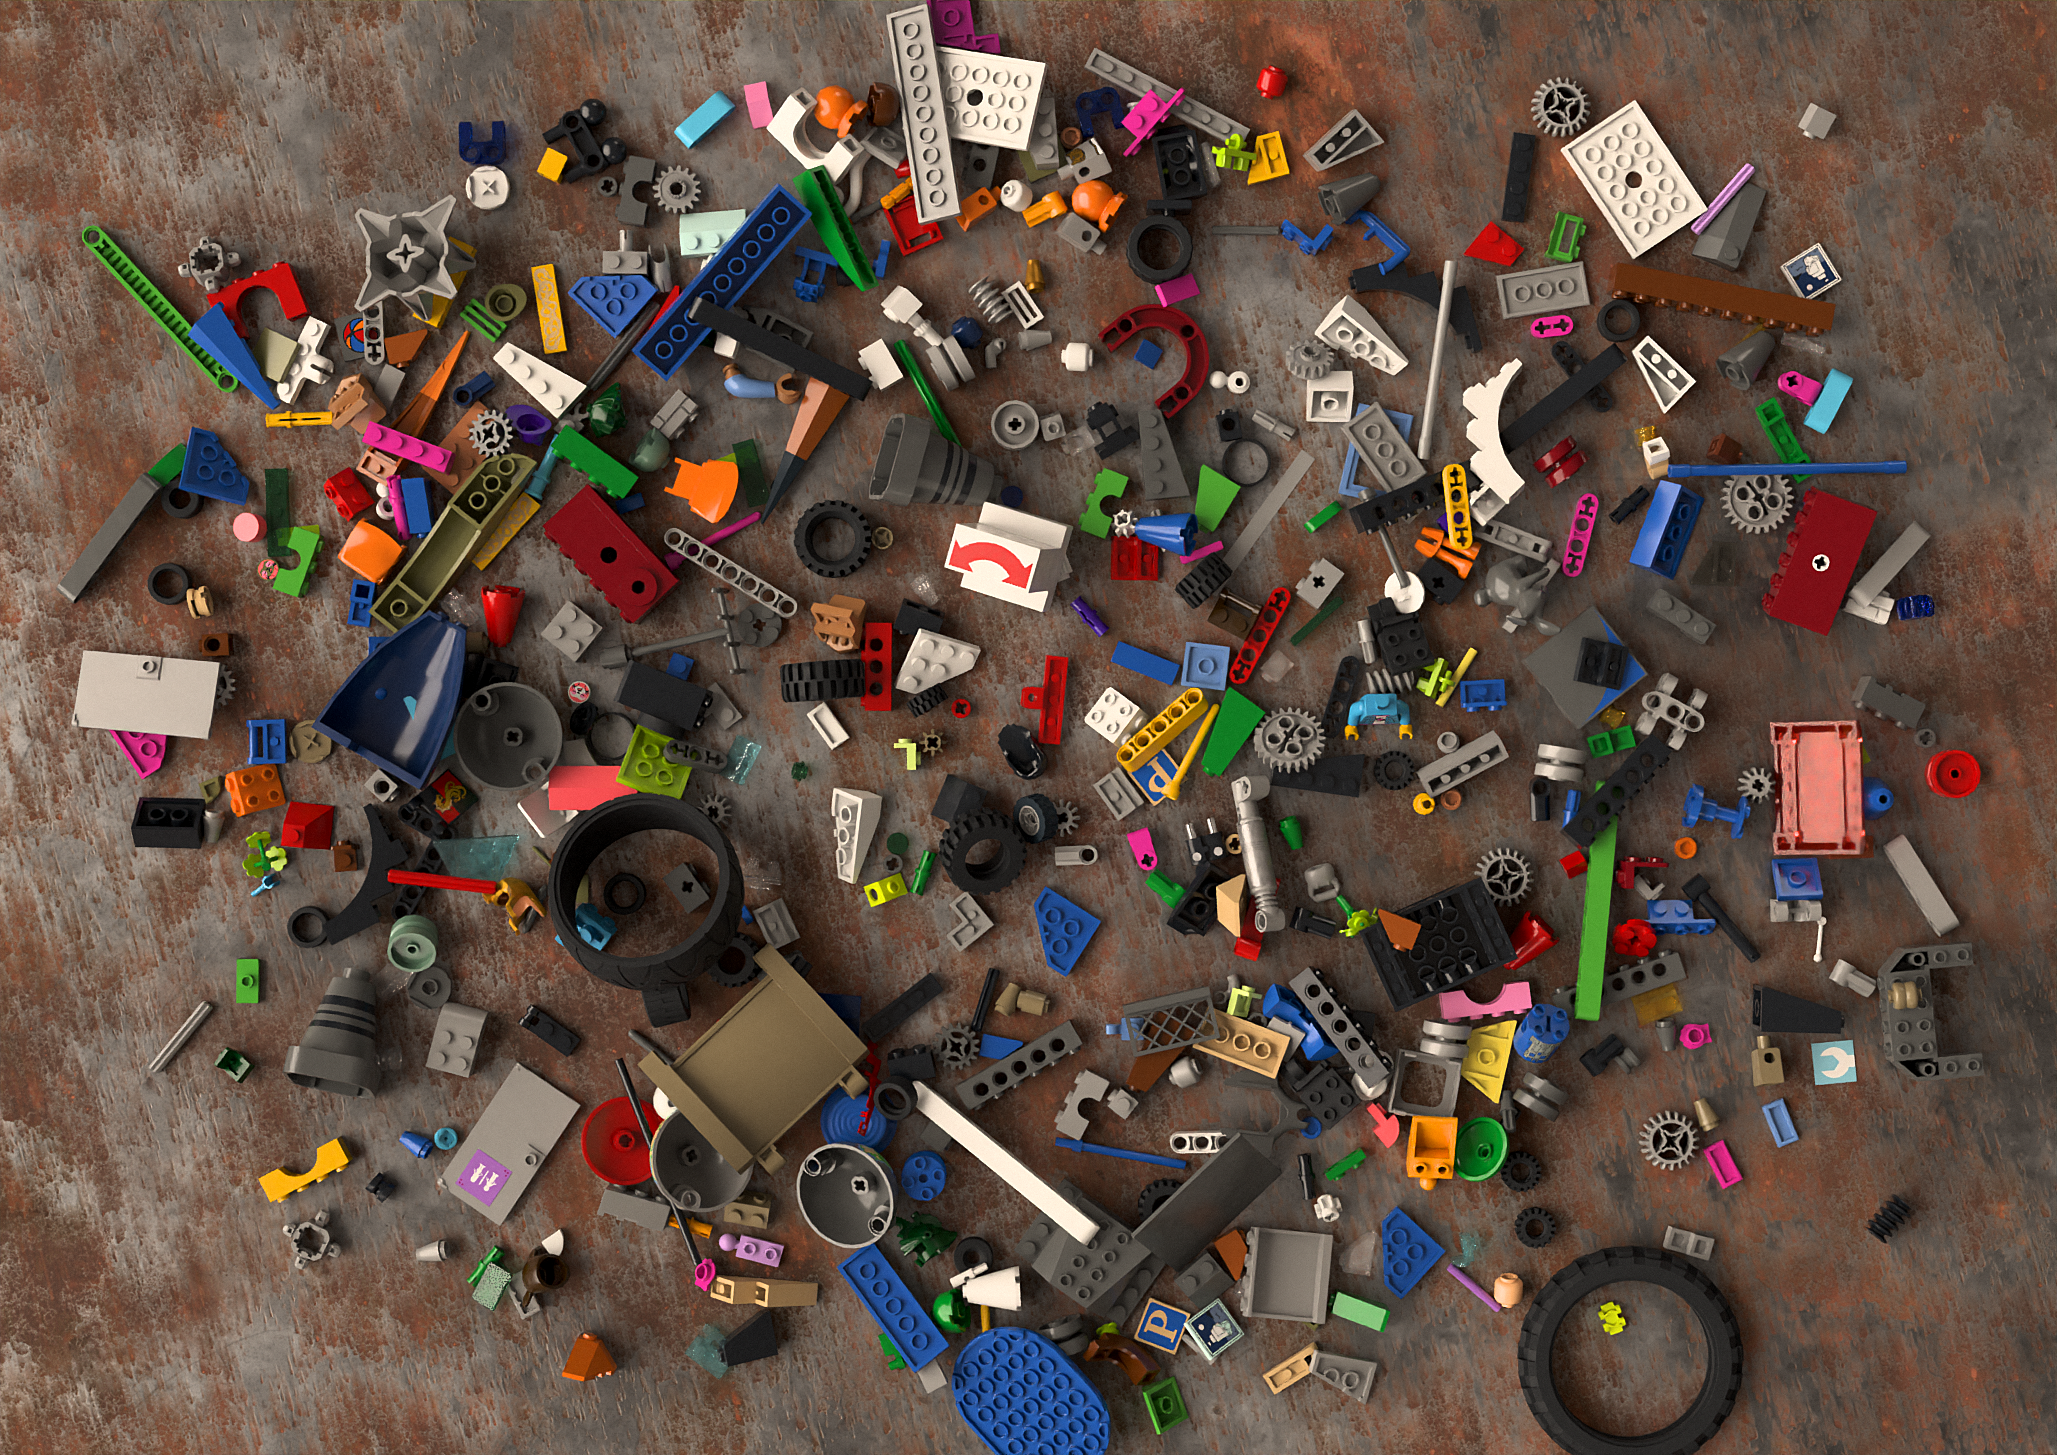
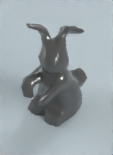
M1524 555L1512 557L1491 567L1486 576L1485 587L1478 589L1474 593V601L1479 607L1485 608L1491 602L1501 606H1513L1519 609L1522 617L1518 618L1507 615L1506 618L1513 624L1526 626L1529 621L1536 625L1541 634L1546 636L1557 635L1561 632L1560 627L1543 620L1544 607L1550 597L1548 588L1541 585V589H1531L1533 584L1548 576L1550 573L1549 568H1544L1532 575L1526 574L1528 563Z

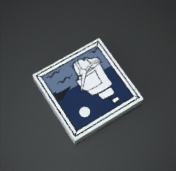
M1819 243L1780 266L1797 296L1812 299L1842 280Z

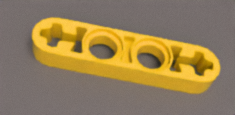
M1449 464L1443 470L1449 539L1453 548L1465 550L1472 544L1465 470L1459 464ZM1453 470L1458 472V475L1455 477H1450V472H1453ZM1459 483L1460 486L1451 487L1450 484ZM1456 489L1461 493V498L1458 502H1454L1451 497L1452 492ZM1458 511L1463 514V521L1460 524L1454 521V515ZM1464 527V530L1455 531V528ZM1460 536L1465 537V541L1462 544L1457 543V538H1460Z

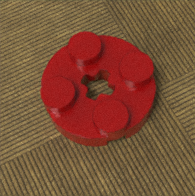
M1642 919L1627 920V924L1622 926L1618 924L1611 934L1612 944L1617 954L1644 957L1649 954V950L1655 946L1657 941L1655 928L1653 929L1648 921Z

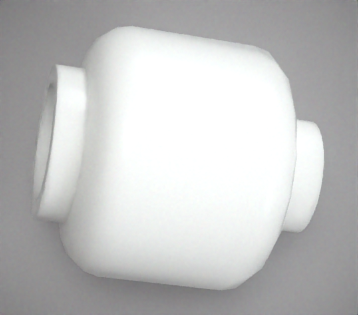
M1010 180L1001 189L1000 200L1006 207L1015 212H1021L1030 206L1033 197L1032 190L1022 182Z
M1069 343L1067 349L1062 350L1061 361L1066 363V368L1069 371H1087L1089 366H1093L1094 349H1090L1087 343Z

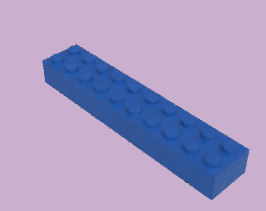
M776 183L635 345L632 352L665 381H668L712 330L687 317L695 297L698 296L729 311L811 217L812 213L780 184Z

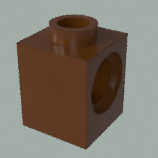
M232 633L201 634L202 639L199 640L200 653L202 652L203 657L234 656ZM215 639L220 642V647L217 651L211 648V643Z

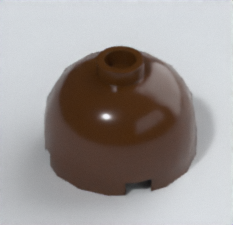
M872 82L873 85H870L867 95V104L871 115H867L868 125L873 127L890 125L896 120L898 113H901L899 94L894 87L887 83Z

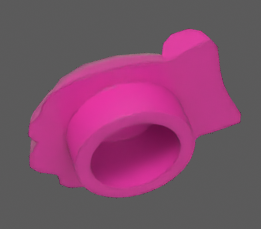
M1708 1023L1704 1025L1687 1024L1680 1031L1681 1036L1679 1039L1688 1049H1696L1704 1043L1712 1042Z
M705 1258L702 1260L703 1263L696 1267L695 1285L701 1287L704 1291H708L710 1283L716 1276V1265L712 1259Z

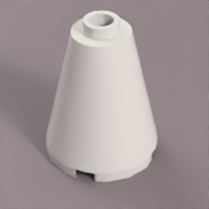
M1019 1266L967 1280V1285H963V1298H967L968 1303L1021 1311Z

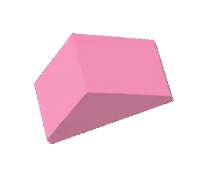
M766 81L744 86L753 129L767 127L773 120V113Z

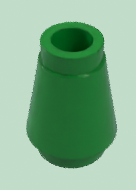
M1295 815L1281 819L1279 821V829L1291 850L1304 846L1300 820H1297Z

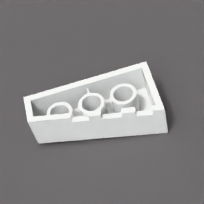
M508 342L493 357L500 366L559 420L590 390L588 386Z

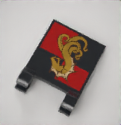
M447 769L428 785L424 792L422 791L407 803L408 805L405 809L412 814L422 805L439 822L430 832L437 839L479 799Z

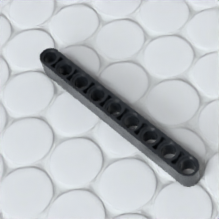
M698 296L695 297L687 314L688 318L860 401H865L873 384V381Z

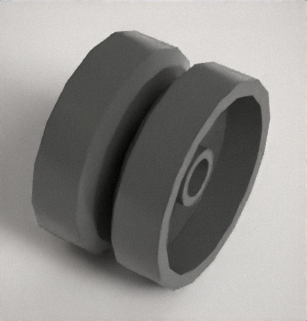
M1527 1071L1522 1081L1526 1086L1533 1089L1530 1093L1523 1088H1517L1512 1098L1555 1122L1560 1112L1549 1103L1553 1101L1560 1106L1565 1105L1570 1095L1558 1089L1559 1086L1542 1076L1539 1078Z
M1080 1314L1060 1317L1035 1329V1332L1047 1337L1059 1346L1067 1356L1084 1350L1090 1344L1087 1333L1079 1332L1084 1327Z

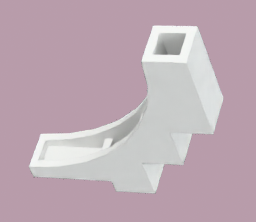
M1517 358L1512 363L1507 362L1500 370L1501 373L1496 378L1492 377L1489 379L1485 387L1478 383L1475 387L1470 386L1463 394V405L1478 418V420L1474 418L1468 424L1466 437L1481 450L1477 451L1470 459L1472 461L1470 470L1508 505L1524 490L1525 482L1513 470L1504 454L1498 430V414L1502 400L1512 382L1522 372L1523 364Z

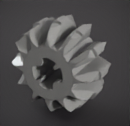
M1751 767V774L1748 771H1743L1746 779L1739 778L1738 781L1743 783V786L1737 787L1738 791L1745 790L1741 797L1746 796L1747 798L1749 796L1748 803H1753L1756 799L1757 804H1762V797L1767 801L1770 800V796L1767 793H1775V790L1770 788V785L1776 784L1774 780H1768L1772 774L1768 772L1764 775L1765 768H1760L1757 772L1756 767ZM1755 780L1761 784V787H1758V791L1752 787V784H1756Z
M711 794L707 795L709 802L701 798L700 802L704 807L696 806V808L707 814L720 828V822L728 826L729 822L725 817H733V814L726 813V810L733 808L732 805L724 806L728 802V798H724L721 802H719L720 794H716L715 801ZM711 807L719 808L717 812L719 816L717 818L716 816H713V818L710 816Z
M1063 799L1059 800L1060 807L1058 808L1055 802H1052L1058 814L1061 815L1062 812H1065L1067 814L1065 817H1068L1067 822L1058 824L1060 836L1064 837V829H1067L1071 835L1073 832L1069 826L1072 825L1074 828L1079 826L1077 823L1072 822L1073 820L1080 819L1078 815L1072 816L1073 813L1078 811V808L1075 807L1070 811L1069 808L1072 804L1070 801L1067 803L1066 808L1063 807Z

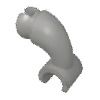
M1237 974L1227 977L1229 984L1226 992L1216 991L1214 995L1222 993L1224 996L1222 1001L1217 1002L1218 1004H1223L1226 1000L1230 999L1233 988L1240 989L1241 980H1239Z

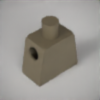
M1758 1036V1049L1751 1053L1754 1087L1774 1086L1784 1083L1780 1049L1772 1048L1771 1036ZM1764 1056H1767L1768 1063L1764 1060Z

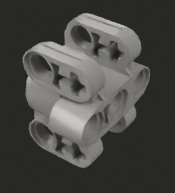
M1664 673L1658 681L1655 691L1648 692L1643 696L1642 705L1646 712L1641 714L1634 730L1644 735H1649L1658 718L1674 726L1670 728L1672 731L1664 745L1672 750H1679L1687 736L1684 730L1698 732L1704 727V718L1697 711L1704 705L1708 694L1700 689H1693V693L1685 705L1670 697L1677 685L1678 678L1669 673ZM1672 705L1678 710V714L1674 718L1668 714V709ZM1691 716L1697 719L1695 728H1691L1688 725Z

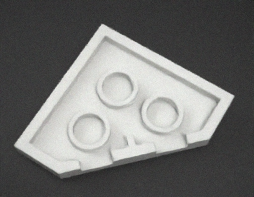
M919 628L894 686L896 689L917 694L938 683L971 670L981 651L980 647Z

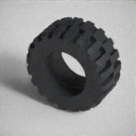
M861 659L784 664L780 668L781 692L785 703L864 697L866 693L864 663Z
M984 807L982 811H978L977 808L971 809L968 814H965V812L960 814L958 820L955 821L953 819L949 823L950 828L945 829L942 834L944 839H941L939 843L940 860L953 884L964 892L969 891L972 895L981 893L983 896L990 895L992 891L998 893L1002 891L1001 888L1004 886L1009 887L1012 884L1011 881L1020 876L1019 870L1024 869L1026 864L1024 859L1027 857L1025 839L1012 819L997 809L991 811L990 808ZM985 839L1000 841L997 853L989 861L981 864L965 862L968 851L977 842Z

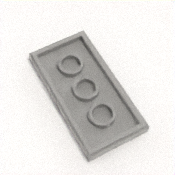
M1583 261L1496 276L1503 320L1590 305Z
M1378 402L1373 403L1341 427L1386 493L1418 481L1427 474L1425 468Z

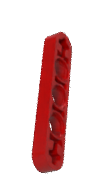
M1278 587L1271 592L1247 642H1244L1230 668L1229 678L1233 683L1242 684L1249 678L1290 601V593L1286 588ZM1283 591L1286 601L1279 603L1278 607L1282 608L1279 612L1275 607L1268 605L1270 602L1274 605L1277 597L1274 596L1275 593L1279 594ZM1267 610H1272L1276 614V620L1272 623H1268L1264 619V613ZM1258 629L1263 630L1266 634V638L1262 642H1257L1253 638L1254 632ZM1246 649H1252L1255 652V659L1253 661H1246L1243 658V652ZM1240 660L1251 667L1249 670L1245 667L1242 672L1245 677L1243 679L1239 678L1237 681L1234 679L1235 674H1233V671L1240 669L1241 665L1237 664Z

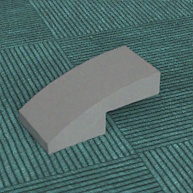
M385 364L374 392L386 407L387 413L390 414L407 374Z
M1668 1225L1662 1247L1709 1261L1715 1239Z

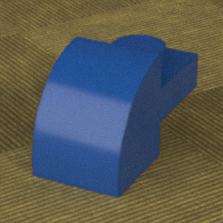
M357 579L353 580L348 625L365 628L371 627L373 615L368 611L377 601L378 589L376 583Z

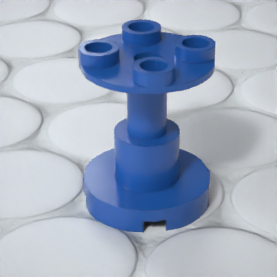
M1693 783V788L1689 789L1683 810L1686 811L1687 815L1682 817V826L1693 828L1697 819L1712 822L1716 818L1732 822L1731 838L1741 839L1744 832V826H1742L1744 818L1748 819L1751 810L1746 796L1740 798L1734 810L1718 806L1716 800L1703 797L1704 787Z
M931 1150L918 1151L908 1157L901 1174V1184L910 1197L916 1200L929 1201L940 1194L944 1188L947 1176L943 1158Z

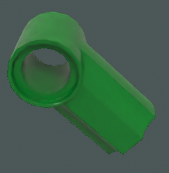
M1157 868L1145 881L1147 886L1162 897L1161 899L1173 909L1186 892L1179 884L1172 882Z

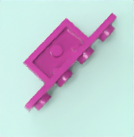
M1181 87L1168 103L1150 89L1121 123L1137 137L1123 153L1125 157H1128L1130 154L1135 156L1142 148L1140 143L1143 139H1150L1156 132L1154 127L1159 121L1164 123L1171 115V112H1169L1174 104L1178 106L1186 98L1184 95L1186 89L1184 87Z

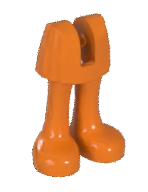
M1424 526L1420 534L1434 541V544L1431 545L1428 542L1417 539L1414 547L1427 558L1436 557L1452 564L1458 570L1459 579L1465 581L1473 562L1455 556L1442 549L1441 546L1462 553L1474 561L1482 544L1473 542L1468 549H1455L1451 546L1449 537L1444 535L1445 531Z

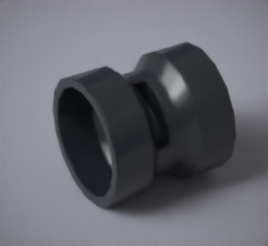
M379 1172L365 1189L369 1193H374L377 1199L383 1203L394 1191L396 1185L386 1181L385 1176Z

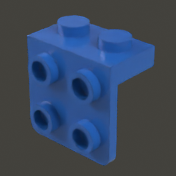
M1286 219L1280 228L1283 231L1281 234L1290 242L1296 241L1300 245L1299 249L1308 256L1310 254L1315 256L1320 249L1324 251L1334 238L1332 236L1334 229L1326 224L1314 240H1311Z

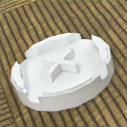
M494 166L479 167L467 179V196L480 209H498L506 203L510 196L511 187L509 179L503 171Z

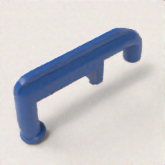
M1358 210L1345 222L1351 225L1360 219L1370 228L1364 233L1363 240L1368 241L1376 235L1395 253L1388 261L1383 264L1379 263L1382 275H1386L1387 272L1395 268L1410 255L1409 246L1373 213Z

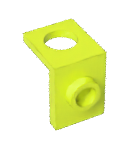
M901 873L864 886L871 907L908 893ZM872 889L877 892V900L872 896Z

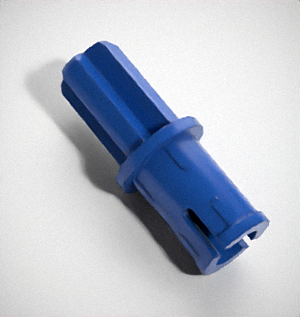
M1568 790L1566 807L1562 811L1565 812L1562 828L1579 810L1581 791Z

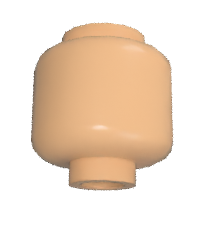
M1513 1273L1501 1274L1495 1280V1300L1507 1308L1514 1307L1515 1304L1520 1303L1523 1299V1281Z

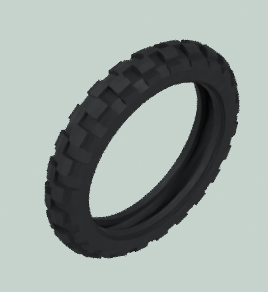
M1643 1246L1600 1249L1589 1255L1581 1256L1573 1260L1564 1269L1561 1268L1550 1278L1545 1287L1540 1289L1532 1301L1528 1314L1525 1315L1521 1327L1520 1341L1518 1342L1517 1359L1521 1388L1533 1416L1547 1435L1570 1454L1692 1455L1700 1450V1447L1709 1439L1711 1440L1717 1434L1726 1417H1729L1736 1403L1735 1399L1738 1390L1741 1388L1744 1352L1736 1317L1721 1291L1706 1275L1687 1261L1665 1251ZM1643 1281L1673 1291L1692 1308L1705 1333L1708 1347V1367L1703 1386L1690 1408L1675 1422L1650 1434L1629 1437L1616 1436L1588 1426L1567 1408L1554 1380L1552 1366L1553 1347L1557 1332L1564 1318L1583 1297L1611 1283Z

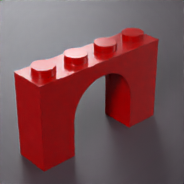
M281 261L273 264V268L265 271L262 269L253 272L252 277L245 280L244 278L235 279L231 282L232 285L225 288L220 286L217 293L207 294L211 308L220 301L224 304L223 312L228 320L232 319L235 325L233 328L240 339L244 338L245 341L251 339L242 317L241 308L245 297L253 290L259 288L273 290L278 296L287 320L291 322L311 315V310L293 265Z

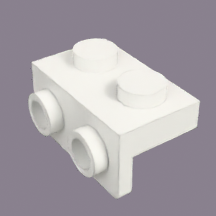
M1483 482L1479 487L1481 489L1479 492L1474 490L1468 496L1470 515L1484 527L1507 503Z

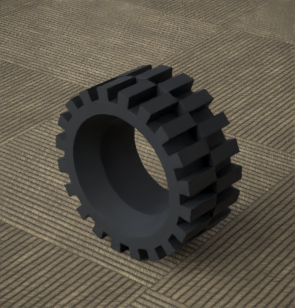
M824 500L825 502L813 504V507L804 511L805 514L802 518H799L797 528L794 531V546L802 563L812 572L823 577L843 578L850 573H855L866 562V558L871 552L872 531L864 515L853 505L840 500ZM831 518L846 521L850 524L855 534V543L852 551L845 558L837 561L821 558L816 553L812 542L816 527L821 522Z

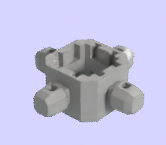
M204 236L200 239V246L193 248L189 253L190 263L181 264L178 266V271L181 277H192L193 275L199 284L204 287L206 286L208 292L213 294L219 291L220 283L226 282L230 277L229 266L239 265L241 257L237 252L227 253L226 255L223 248L214 243L210 236ZM217 256L220 263L215 267V271L208 269L204 270L205 273H202L200 266L201 263H204V259L209 261Z
M321 1210L318 1212L315 1220L304 1221L299 1227L292 1222L285 1224L283 1233L289 1237L294 1236L291 1246L293 1252L299 1254L295 1261L297 1268L304 1270L311 1260L315 1261L326 1255V1252L332 1257L340 1256L343 1250L342 1246L336 1242L331 1243L334 1232L331 1227L327 1226L330 1219L329 1212ZM311 1227L325 1236L319 1252H314L309 1248L303 1247V1244H301L306 1228Z

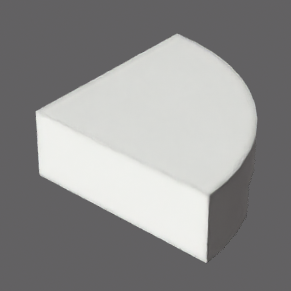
M561 1229L542 1241L549 1254L559 1256L563 1250L564 1235Z

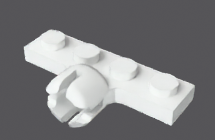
M309 316L297 341L302 346L284 383H277L273 392L274 397L294 405L307 379H311L319 384H324L330 380L331 377L323 374V371L325 369L333 373V362L321 356L319 352L331 326Z

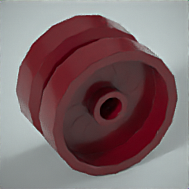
M1571 434L1532 464L1538 473H1544L1549 468H1553L1544 479L1551 489L1560 482L1569 479L1590 459L1583 450H1579L1569 456V453L1577 446V442Z

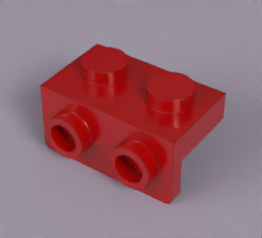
M350 467L328 478L323 486L326 496L333 500L337 506L338 513L345 517L348 522L355 515L375 503Z

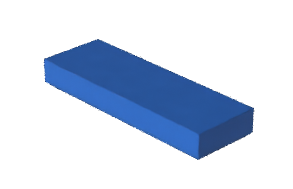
M1118 641L1111 659L1113 663L1171 686L1180 666Z

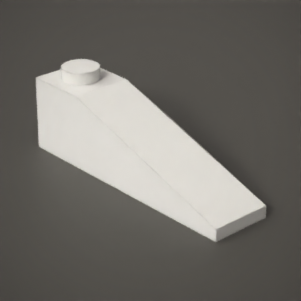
M1346 295L1333 307L1314 333L1330 347L1336 350L1339 348L1351 353L1350 356L1356 359L1357 357L1369 361L1370 365L1392 375H1396L1409 363L1407 358L1366 309L1349 295Z
M835 787L833 790L831 810L832 816H836L837 829L833 830L834 837H838L839 848L836 850L838 878L849 883H856L880 818L881 796L869 791Z

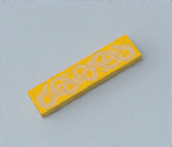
M554 264L531 267L545 354L566 352L568 350Z
M523 492L471 562L481 571H484L542 506L529 494Z

